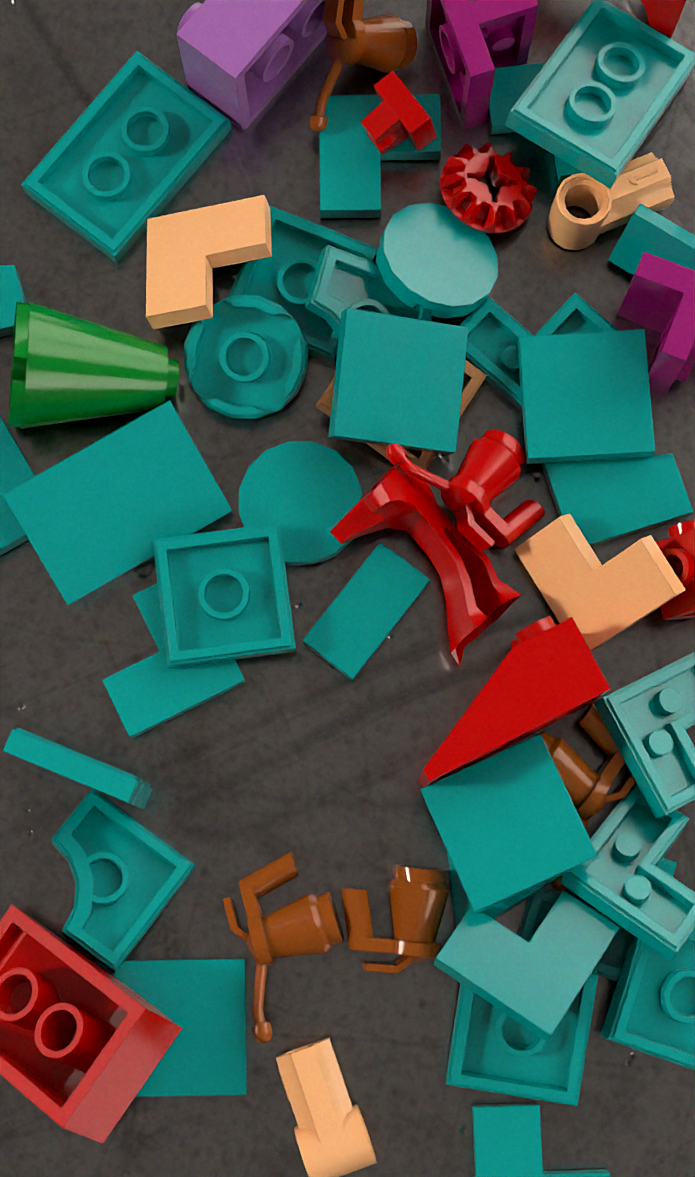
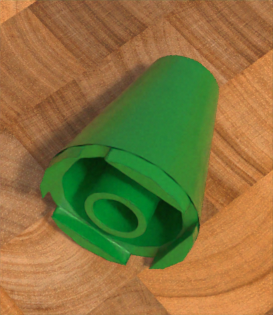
M16 302L9 392V427H21L23 429L150 411L163 404L165 397H176L179 381V360L168 359L167 346L33 302Z

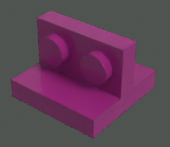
M427 0L425 26L463 131L486 124L495 68L527 64L539 6L537 0Z
M644 251L624 295L617 317L662 333L649 366L648 374L650 392L665 397L675 379L686 382L693 364H695V270Z

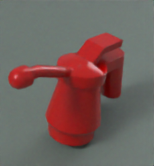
M488 430L481 438L474 440L469 445L456 476L451 477L448 481L413 464L405 456L407 451L399 444H390L385 450L387 459L393 465L398 464L406 473L441 490L444 504L455 514L458 531L479 552L492 547L493 544L501 548L507 547L545 516L543 507L534 500H525L503 519L491 508V501L520 477L521 467L526 459L524 449L520 443L503 431Z

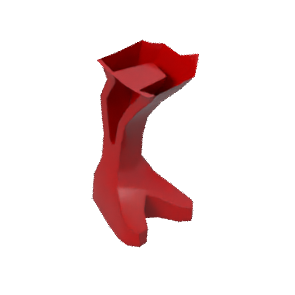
M396 464L329 532L340 544L385 528L407 531L427 554L440 575L446 600L450 652L460 666L464 647L477 638L486 627L493 624L522 595L499 580L489 557L483 551L479 552L458 531L457 527L436 503L429 484L406 473Z

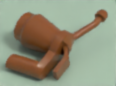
M325 0L322 21L327 29V52L333 63L316 99L315 112L310 114L309 124L314 132H323L326 129L328 123V116H325L326 103L343 65H354L357 63L383 73H390L395 69H405L411 64L417 51V35L415 28L409 21L400 19L394 14L362 18L364 0Z
M594 703L585 710L578 724L608 755V758L597 774L562 737H552L544 730L539 733L548 748L586 831L590 817L598 813L606 802L625 798L635 783L629 770L614 793L607 794L612 781L625 761ZM563 875L552 882V886L558 891L567 889L560 883Z
M292 851L239 880L249 934L240 928L234 901L230 897L223 899L230 930L247 943L250 954L257 962L251 1010L254 1026L251 1027L254 1039L258 1043H266L272 1037L271 1023L265 1021L263 1013L267 967L276 964L275 958L328 953L332 946L344 943L341 923L330 892L318 896L308 893L265 917L263 916L259 898L299 876Z
M395 865L394 878L389 883L394 937L373 936L368 892L366 889L341 887L349 949L403 955L394 963L362 961V969L364 971L398 974L413 962H424L436 958L441 951L440 942L436 941L450 891L445 883L446 869L415 865Z

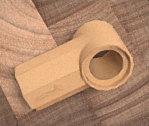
M651 152L631 160L611 189L585 173L569 176L559 186L548 214L547 229L550 237L564 249H585L595 242L599 234L628 223L640 204L655 212L670 206L675 197L671 185V175L662 158H656ZM566 207H582L587 210L591 218H577L570 214Z
M330 1037L276 1056L278 1070L286 1095L291 1103L298 1126L294 1127V1131L308 1176L341 1177L377 1164L358 1105H352Z

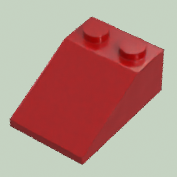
M548 616L530 624L515 634L517 639L510 643L512 649L420 774L419 780L423 788L468 768L596 702L611 689L573 617L555 625L551 616Z
M12 904L0 920V1075L60 1127L103 1144L180 1033L182 1027L134 990Z

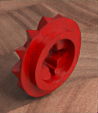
M490 142L479 149H475L466 143L457 154L448 158L440 176L442 197L450 211L466 225L488 233H503L519 227L532 211V202L537 189L528 182L530 168L517 167L512 160V151L500 155L494 152ZM484 174L491 177L493 186L500 188L493 202L492 194L488 192L487 184L480 182Z

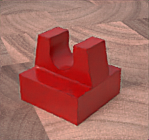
M394 70L374 85L381 104L361 121V124L367 131L366 134L382 155L407 138L419 152L438 137L430 116Z

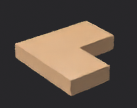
M265 195L147 219L146 318L153 330L213 318L212 268L272 257L271 209Z
M570 513L558 517L514 549L559 623L573 617L590 651H593L685 591L684 586L651 535L638 540L602 565Z

